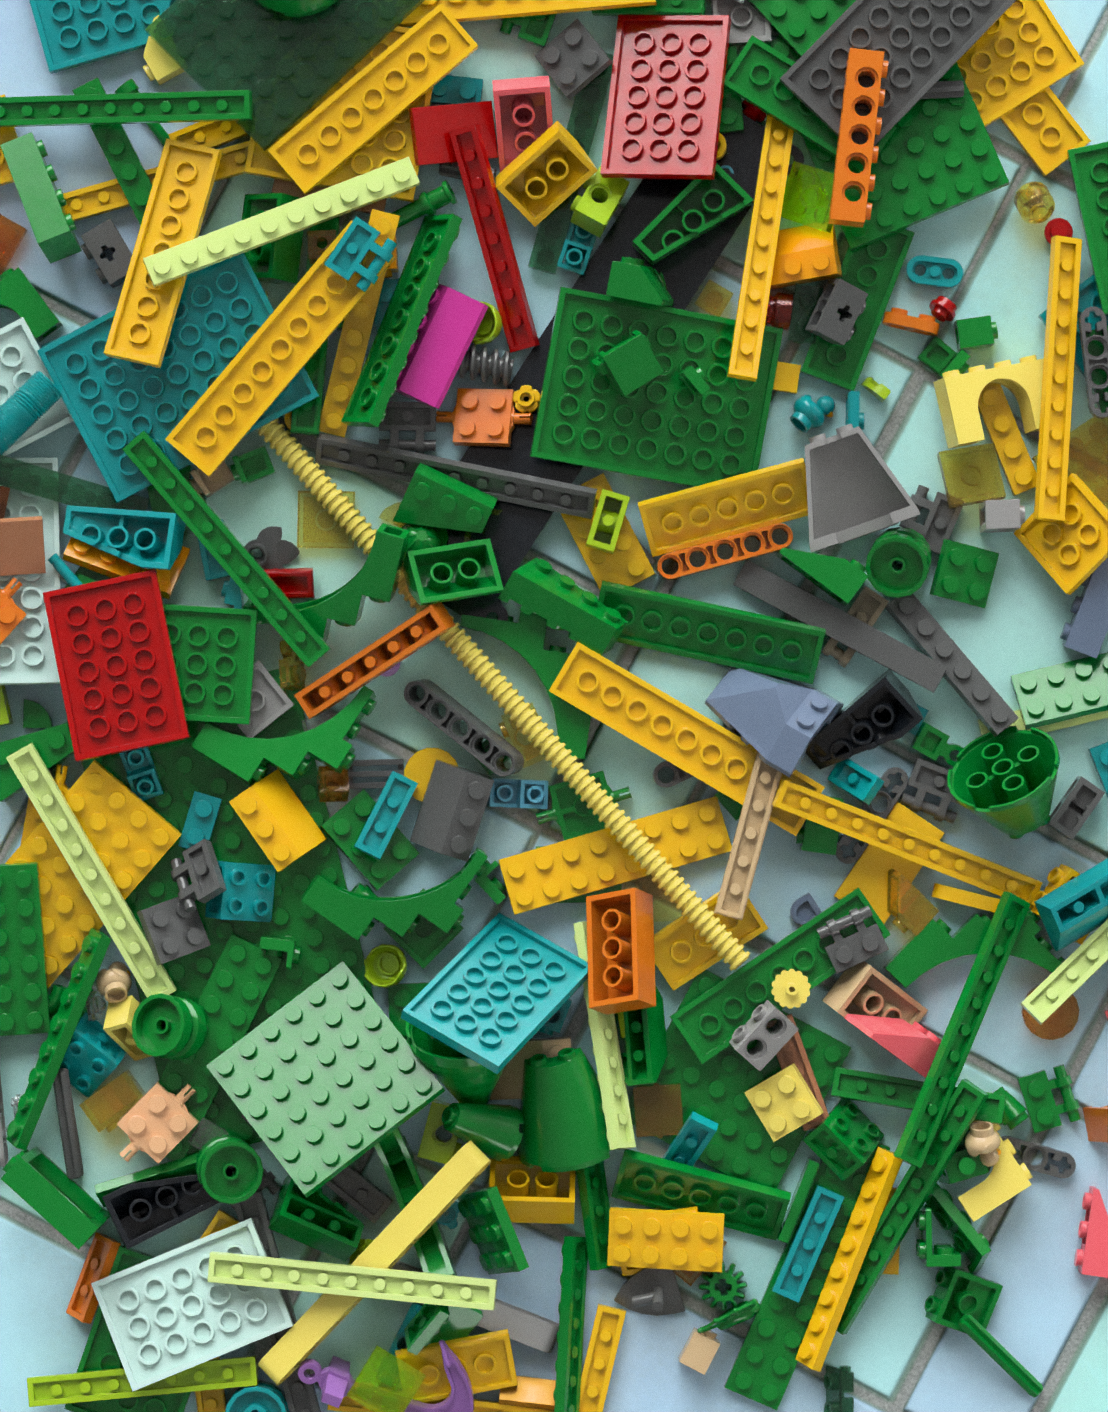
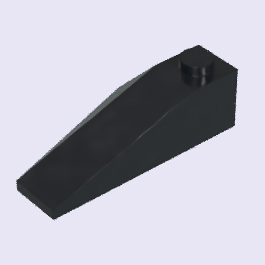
M888 669L845 707L830 725L827 724L816 734L807 747L806 755L819 769H823L851 758L855 754L874 749L878 745L903 737L923 720V716L909 690Z
M196 1174L127 1184L102 1197L126 1249L220 1203L205 1191L197 1180Z

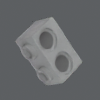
M1020 499L985 500L979 504L980 533L1014 532L1020 529L1021 524L1025 523V507L1020 506Z
M769 1000L754 1009L752 1017L745 1025L739 1026L734 1031L732 1039L729 1041L734 1049L759 1071L768 1064L799 1030ZM771 1019H777L773 1027L766 1028L767 1023ZM757 1040L755 1047L747 1049L750 1041Z

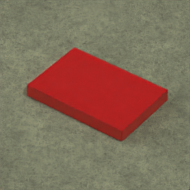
M492 101L409 109L415 166L457 162L449 132L478 123L488 159L498 158Z

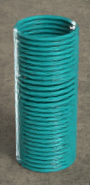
M36 371L0 407V455H3L43 414H46L50 407L62 398V393L40 371Z

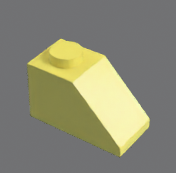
M160 16L154 17L143 54L147 64L142 67L149 80L153 81L156 79L160 86L189 68Z
M130 995L119 1003L108 1002L103 1030L134 1061L151 1057V1055L145 1054L140 1050L133 1039L132 1021L140 1003Z

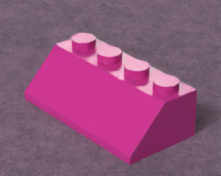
M438 284L437 289L432 293L429 300L428 312L418 327L417 339L411 345L408 352L407 364L397 379L396 392L407 398L439 409L488 306L450 287Z

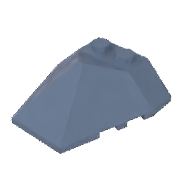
M735 667L728 671L705 701V704L728 727L733 726L742 735L741 740L746 745L751 744L760 753L759 758L765 764L788 777L793 774L804 759L807 747L825 723L831 724L844 705L820 690Z

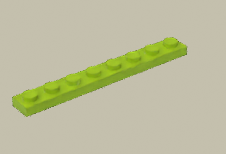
M256 1355L209 1360L135 1391H132L124 1368L27 1378L29 1407L257 1386L259 1384Z

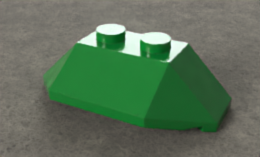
M657 987L656 1007L623 1012L624 1038H622L620 1033L618 1013H614L625 1076L624 1082L628 1086L656 1083L668 1056L663 997Z

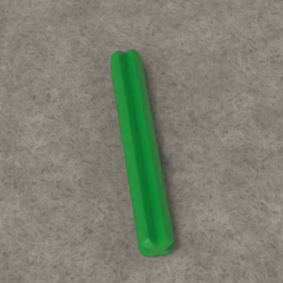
M966 1313L959 1319L958 1325L1030 1396L1037 1397L1042 1392L1043 1385L974 1317Z

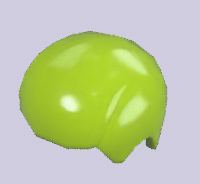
M481 302L487 305L488 309L471 342L476 345L491 343L499 336L503 326L499 311L487 302Z
M381 944L374 947L364 960V976L375 987L389 988L397 985L404 978L407 971V961L404 952L395 945Z

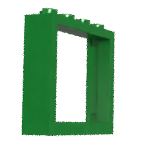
M34 1147L30 1151L28 1149L21 1151L16 1156H13L3 1168L6 1173L1 1180L78 1250L110 1218L108 1211L73 1179H69L67 1174L38 1147Z

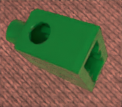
M965 1144L960 1145L940 1176L939 1182L946 1184L957 1183L986 1174L990 1171L991 1167L985 1166L980 1162L979 1154L976 1157L969 1155Z

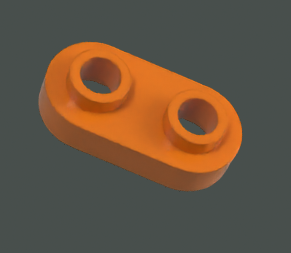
M891 308V312H885L882 324L889 327L928 336H938L940 324L935 322L936 317L919 314V318L909 316L907 310L900 308Z

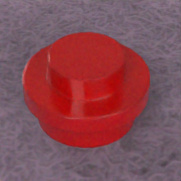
M745 100L742 102L744 115L758 122H763L766 119V113Z
M1055 218L1049 221L1044 229L1046 241L1051 245V237L1056 235L1072 238L1073 229L1071 224L1062 218Z
M938 296L937 299L932 300L929 304L932 316L941 322L952 321L956 316V305L944 296Z

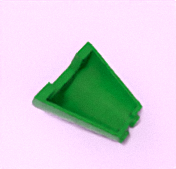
M564 1048L555 1057L547 1058L545 1054H536L528 1059H524L520 1103L524 1124H519V1132L523 1133L522 1140L517 1149L519 1160L529 1168H533L534 1165L540 1166L542 1172H568L583 1169L608 1159L611 1150L606 1136L607 1128L602 1110L600 1085L597 1081V1074L582 1049Z

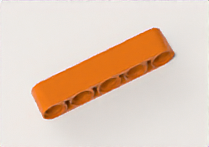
M779 523L667 553L659 559L657 572L665 580H675L774 553L790 545L793 539V532L786 524ZM777 529L783 530L787 534V541L782 545L776 544L772 540V533ZM748 537L758 539L760 543L759 550L756 552L748 551L744 546L745 539ZM722 544L729 545L733 552L732 557L727 560L721 559L717 555V548ZM693 552H700L704 555L705 563L703 566L695 567L690 563L689 557ZM667 559L674 560L678 565L677 572L672 575H668L662 570V563Z

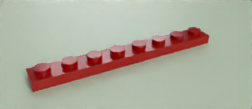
M479 123L450 131V138L497 307L502 317V325L510 353L540 345Z

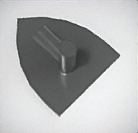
M644 1268L621 1286L614 1299L615 1302L625 1308L641 1314L659 1316L685 1311L674 1271L670 1269Z

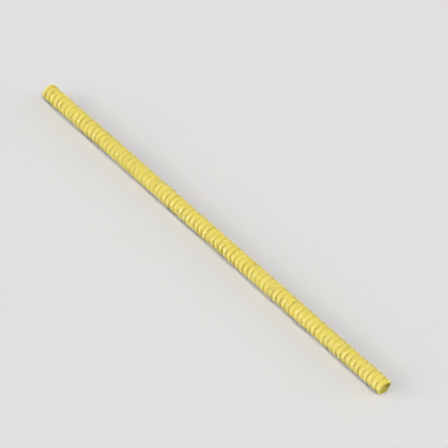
M279 419L259 428V436L265 437L264 441L270 443L269 447L276 449L275 454L282 456L281 461L288 463L287 467L294 470L293 474L299 476V481L306 483L304 487L311 489V495H316V500L323 503L322 507L324 509L328 508V514L335 516L333 520L340 522L339 526L342 529H346L345 533L352 536L351 540L353 542H358L357 547L364 549V555H369L377 530L371 528V523L365 522L366 517L360 516V510L354 509L355 505L348 502L349 498L347 496L343 497V491L336 489L337 484L330 482L331 478L325 476L326 472L319 469L320 465L318 463H313L314 458L307 456V450H302V445L296 443L297 439L290 437L291 432L284 430L285 425L279 424ZM402 568L397 586L399 589L398 593L405 596L404 600L406 602L410 601L409 606L411 608L415 607L417 609L415 613L417 614L431 604L420 606L409 593ZM456 622V626L440 635L439 640L446 642L445 647L452 649V655L456 654L458 656L456 659L463 662L462 666L469 668L468 673L475 675L474 680L481 682V688L485 687L487 689L486 693L493 696L492 700L499 702L498 707L505 709L504 714L511 716L509 719L516 722L515 726L517 728L521 727V733L528 735L527 740L534 742L533 747H538L540 749L539 753L546 756L545 760L552 763L551 767L558 769L557 774H562L564 776L563 781L570 783L568 786L576 790L574 792L576 795L580 794V800L588 803L586 807L594 810L592 812L593 815L597 814L599 816L598 820L605 823L604 827L606 829L610 828V834H615L617 836L616 841L623 843L622 848H627L629 850L628 854L635 857L634 861L640 862V868L647 870L645 874L647 876L651 875L653 877L652 882L659 884L657 887L665 891L663 893L665 896L669 895L671 898L669 901L677 904L675 908L683 911L681 913L682 916L686 915L689 918L687 921L695 925L693 927L695 930L699 929V935L706 937L705 942L707 944L710 942L713 945L711 949H716L719 952L717 955L724 958L723 962L725 964L729 963V969L731 971L735 970L746 961L750 955L749 951L745 952L743 950L744 946H739L737 943L738 939L731 937L732 932L725 930L726 925H721L719 917L715 918L713 916L714 912H709L707 909L709 906L701 903L703 899L701 897L697 898L695 896L696 891L689 889L691 886L683 882L685 880L683 877L679 878L677 875L679 872L671 869L673 865L665 862L667 860L666 857L662 858L659 855L661 852L654 849L655 845L653 843L649 844V838L642 836L643 831H638L636 823L632 824L630 822L631 818L624 815L625 811L619 810V804H614L612 802L613 797L606 795L607 790H602L600 788L602 785L594 781L596 778L589 776L590 771L582 768L584 764L577 762V756L573 757L571 755L572 751L565 748L566 744L564 742H559L560 737H555L553 735L554 730L547 728V722L543 723L541 721L542 717H537L535 714L537 711L529 708L531 704L523 701L525 699L524 696L518 695L519 691L512 688L513 684L511 682L507 683V677L500 675L501 670H496L494 662L490 663L488 661L489 657L483 655L484 651L477 649L478 644L471 642L472 637L465 635L466 631L459 628L460 624Z

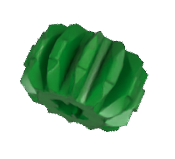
M723 1261L722 1273L711 1272V1275L705 1272L701 1273V1278L708 1282L699 1283L698 1288L700 1290H708L701 1296L704 1301L713 1297L710 1301L711 1308H714L718 1301H721V1309L726 1310V1301L730 1300L733 1307L737 1306L734 1296L744 1299L745 1294L738 1289L746 1288L747 1282L737 1281L744 1276V1273L741 1270L733 1274L736 1267L734 1263H731L728 1269L725 1270ZM720 1279H725L726 1283L730 1284L729 1288L726 1287L727 1291L720 1292L719 1287H715L716 1283L720 1284Z

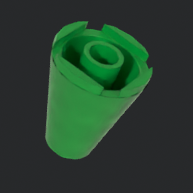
M452 1103L442 1113V1122L445 1130L466 1143L472 1141L486 1156L493 1160L501 1161V1159L511 1158L522 1140L523 1133L519 1132V1124H524V1118L521 1110L516 1106Z

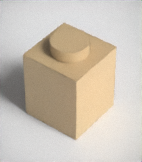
M694 1327L678 1359L680 1363L705 1375L720 1346V1341L716 1339L717 1334L709 1330L698 1333V1329Z

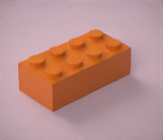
M630 888L587 896L589 1008L609 1015L656 1007L653 895L637 888Z

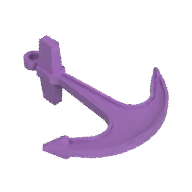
M443 1339L439 1340L451 1392L445 1400L436 1404L423 1403L356 1382L350 1373V1362L333 1356L329 1366L323 1369L315 1359H305L299 1365V1379L305 1384L318 1382L322 1390L321 1402L339 1408L343 1397L351 1395L385 1412L474 1411V1396L469 1376L458 1357ZM312 1369L315 1373L308 1374L305 1370Z

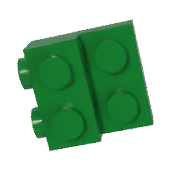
M955 1266L940 1269L935 1276L937 1287L934 1295H930L925 1301L924 1309L927 1312L925 1317L935 1323L966 1333L958 1325V1321L967 1313L986 1329L1003 1286Z

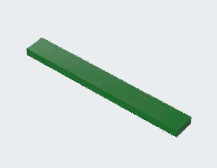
M340 216L310 227L306 273L339 235ZM328 339L304 366L320 397L292 411L290 432L293 434L319 436Z

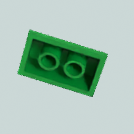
M284 193L245 194L242 220L292 202L300 197ZM303 230L245 252L259 282L297 284L301 247L303 244Z
M490 538L407 551L402 564L409 593L420 606L504 591Z

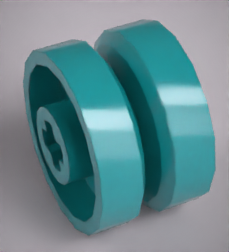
M258 1380L259 1384L257 1386L237 1388L229 1399L225 1412H253L254 1410H258V1412L290 1411L282 1390L273 1383Z

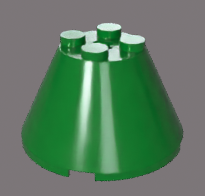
M1011 726L996 738L991 732L976 738L958 753L956 764L953 769L948 771L947 782L953 798L987 823L1008 834L1011 839H1019L1024 834L1032 832L1040 826H1045L1051 819L1049 814L1060 764V754L1051 736L1031 727V731L1017 730L1016 726Z

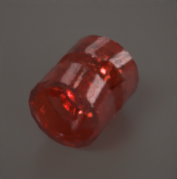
M777 292L775 296L769 294L765 325L771 324L772 327L781 328L786 331L789 330L793 294Z

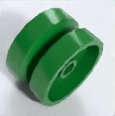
M905 527L887 529L877 537L867 555L865 568L869 576L868 580L876 590L886 596L899 598L913 594L921 588L931 568L932 553L930 545L923 535L913 529ZM899 560L902 564H898L896 561Z
M162 993L150 995L143 1000L136 1009L132 1021V1036L140 1050L151 1056L177 1061L188 1059L199 1050L204 1042L207 1030L205 1015L201 1007L193 1000Z
M222 1135L212 1138L203 1145L196 1157L195 1171L197 1180L212 1198L221 1203L235 1204L247 1200L255 1194L262 1182L263 1167L261 1158L246 1141L237 1136ZM234 1166L233 1169H229L230 1173H225L227 1167Z

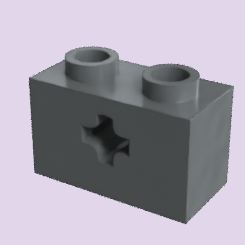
M108 219L81 236L84 241L81 248L88 260L95 259L99 266L95 271L102 283H109L112 288H115L125 281L132 253L111 219ZM109 249L111 252H114L112 254L114 258L112 261L104 258L106 256L105 250Z
M829 278L805 330L831 344L845 345L854 333L853 326L857 317L863 313L866 307L865 300L868 293L842 279Z

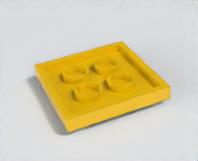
M1071 473L1067 477L1065 521L1056 522L1034 519L1033 512L1025 523L1021 525V528L1014 532V535L1066 594L1071 595L1108 558V509L1077 474Z

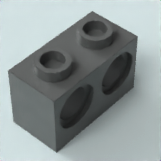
M1082 776L1076 777L1050 815L1051 819L1047 825L1065 838L1073 840L1105 792Z

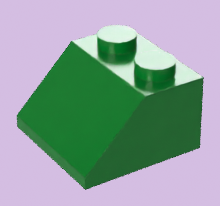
M622 256L621 261H612L606 295L659 306H673V298L654 269L644 265L645 260Z

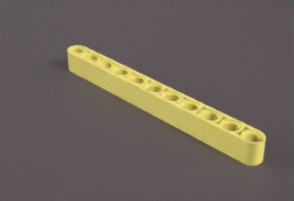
M472 1141L467 1142L351 1265L391 1269L489 1166L491 1160ZM323 1293L259 1361L258 1366L277 1386L280 1385L364 1297Z

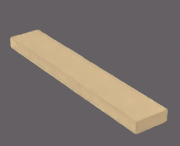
M758 751L714 910L716 914L738 920L743 919L772 812V803L782 775L781 772L765 764L759 758L760 753Z

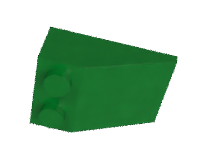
M782 548L776 555L843 606H846L869 577L864 573L866 568L855 559L849 562L843 558Z

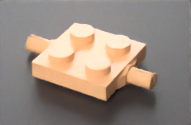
M156 1082L117 1122V1125L128 1135L131 1141L119 1153L121 1157L125 1156L124 1159L129 1162L140 1150L147 1153L159 1164L198 1124L199 1121L188 1111L185 1102L196 1093V1090L192 1088L184 1095L191 1088V1085L187 1083L175 1095Z

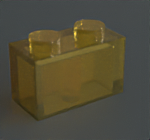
M128 1069L79 1106L99 1133L104 1129L109 1133L118 1127L117 1122L120 1120V1117L126 1114L146 1093Z

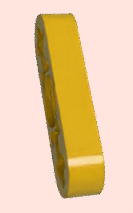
M934 883L931 897L994 913L1000 901L997 898Z

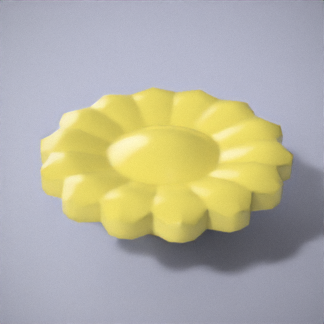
M794 969L789 971L783 970L781 974L775 976V981L772 982L773 989L771 993L774 995V1000L779 1002L781 1007L786 1006L788 1009L793 1007L799 1008L801 1003H806L807 997L810 996L809 989L811 985L807 982L808 978L803 976L801 971H795Z

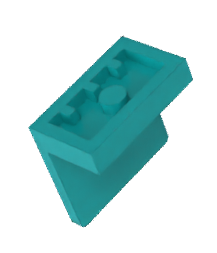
M218 861L227 890L206 902L205 917L224 920L271 922L276 874L275 867L264 864Z
M87 1012L77 1023L60 1068H67L70 1084L84 1096L90 1097L116 1069L127 1052L103 1030L104 1026Z

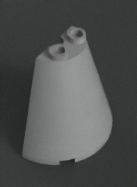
M852 424L842 426L836 429L837 435L826 438L825 433L809 438L810 444L805 445L809 545L811 553L863 537L920 515L915 503L859 426L853 428Z

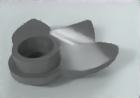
M277 526L261 530L257 539L249 541L244 546L251 555L253 549L261 550L262 556L258 558L253 556V558L263 569H284L283 565L294 560L300 553L299 549L292 542L281 540L282 528Z

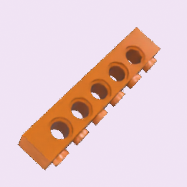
M850 48L848 52L828 224L863 228L865 220H870L872 203H867L868 191L873 192L875 185V174H870L871 164L877 163L879 146H874L875 135H880L882 118L877 117L878 106L883 107L885 99V89H880L881 78H887L889 61L884 60L883 51ZM863 75L869 76L873 80V85L868 88L862 87L858 82V78ZM858 104L867 105L870 109V114L867 116L858 115L855 111V106ZM855 132H861L866 136L867 142L861 145L853 142L851 135ZM857 160L862 163L864 170L860 173H853L850 171L848 163ZM848 189L857 190L860 194V199L855 202L849 201L845 197V191Z
M442 602L431 604L294 696L308 718H314L456 626Z

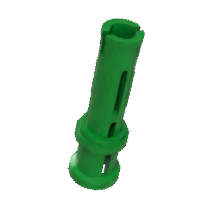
M443 181L441 186L428 193L426 191L420 193L419 199L392 212L391 214L400 216L397 229L425 214L434 215L436 210L450 203L453 205L458 203L448 181Z

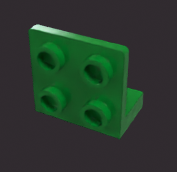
M841 1098L826 1119L809 1132L803 1141L844 1181L867 1161L884 1137V1134L855 1103L849 1099Z
M924 1203L915 1218L916 1228L921 1231V1239H916V1256H919V1259H921L926 1267L961 1266V1254L954 1247H951V1244H934V1249H932V1210Z
M424 1304L404 1329L407 1351L418 1355L423 1347H427L431 1343H437L439 1340L447 1341L467 1337L483 1318L482 1311L473 1308Z

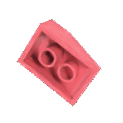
M549 76L492 80L500 172L553 125Z
M847 1014L844 1019L926 1078L941 1043L940 1038L916 1021L911 1025L900 1018Z

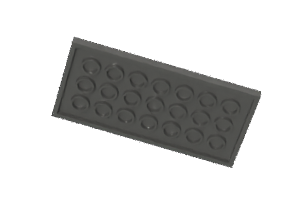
M856 0L794 63L779 81L838 137L849 49L883 51L884 60L889 61L887 78H881L880 89H885V99L883 107L878 106L877 117L882 118L880 135H875L874 146H876L1017 0ZM863 75L858 78V82L862 87L868 88L873 85V80L869 76ZM858 104L855 106V111L858 115L867 116L870 114V109L867 105ZM855 132L851 135L853 142L861 145L867 142L866 136L861 132Z

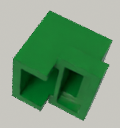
M638 330L631 332V337L607 352L601 351L597 353L599 357L591 361L596 372L602 376L606 375L613 389L624 396L664 372L650 348L652 345L647 336Z

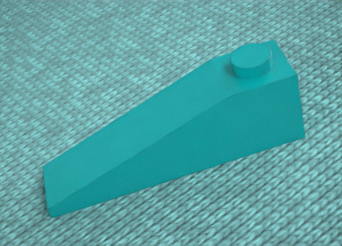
M67 505L63 533L141 568L170 570L182 550L185 523L176 513Z

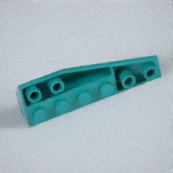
M1108 858L1034 902L1055 951L1062 950L1097 929L1108 919Z

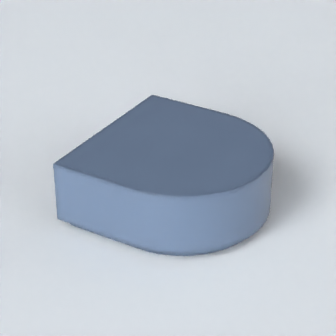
M809 892L797 899L790 909L792 920L800 926L821 913Z

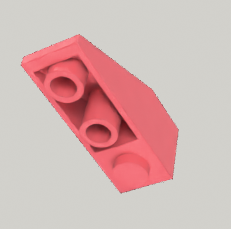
M1089 1186V1193L1085 1192L1083 1196L1082 1209L1086 1210L1085 1221H1080L1078 1237L1082 1238L1081 1249H1076L1074 1266H1078V1271L1081 1274L1108 1278V1215L1099 1189Z

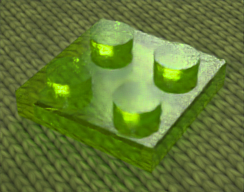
M793 161L785 187L781 217L831 233L833 224H828L834 173Z
M376 1345L346 1395L373 1412H404L426 1375Z

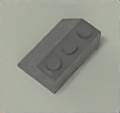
M436 759L410 841L440 854L468 862L494 780L489 775Z

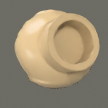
M117 961L112 963L108 970L102 969L97 974V990L110 1003H119L125 1000L131 988V973L127 970L126 965Z
M987 1121L972 1123L970 1132L964 1140L969 1155L976 1157L979 1154L980 1162L988 1167L996 1165L999 1161L1001 1150L998 1147L1001 1140L994 1131L993 1124Z

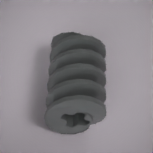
M472 344L458 369L459 377L464 378L469 371L471 380L475 381L478 374H481L482 382L486 383L488 378L492 376L493 384L497 385L500 379L503 378L504 387H508L515 357L513 360H510L509 351H505L502 358H500L496 348L491 355H488L486 346H483L480 353H477L476 344Z

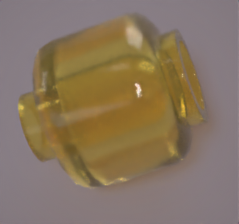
M1034 181L1024 184L1017 190L1014 196V204L1021 218L1027 223H1043L1050 218L1055 210V201L1047 186L1041 182Z

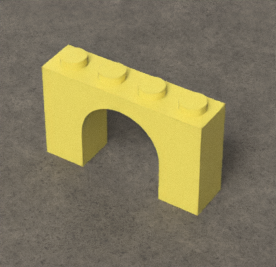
M1036 355L1020 358V363L1011 365L1010 360L994 363V368L985 369V365L968 368L969 373L960 374L959 370L942 373L943 378L933 383L948 449L975 444L985 440L978 410V400L981 391L988 383L1003 385L1014 394L1019 405L1025 434L1039 431L1044 358L1037 360Z
M993 1124L994 1131L999 1135L997 1131L1001 1129L1000 1125ZM1000 1137L1001 1142L998 1149L1001 1150V1154L999 1155V1161L993 1166L990 1175L983 1182L957 1198L972 1222H975L1032 1185L1029 1179L1033 1178L1024 1163L1019 1165L1013 1157L1017 1152L1008 1138L1003 1141Z

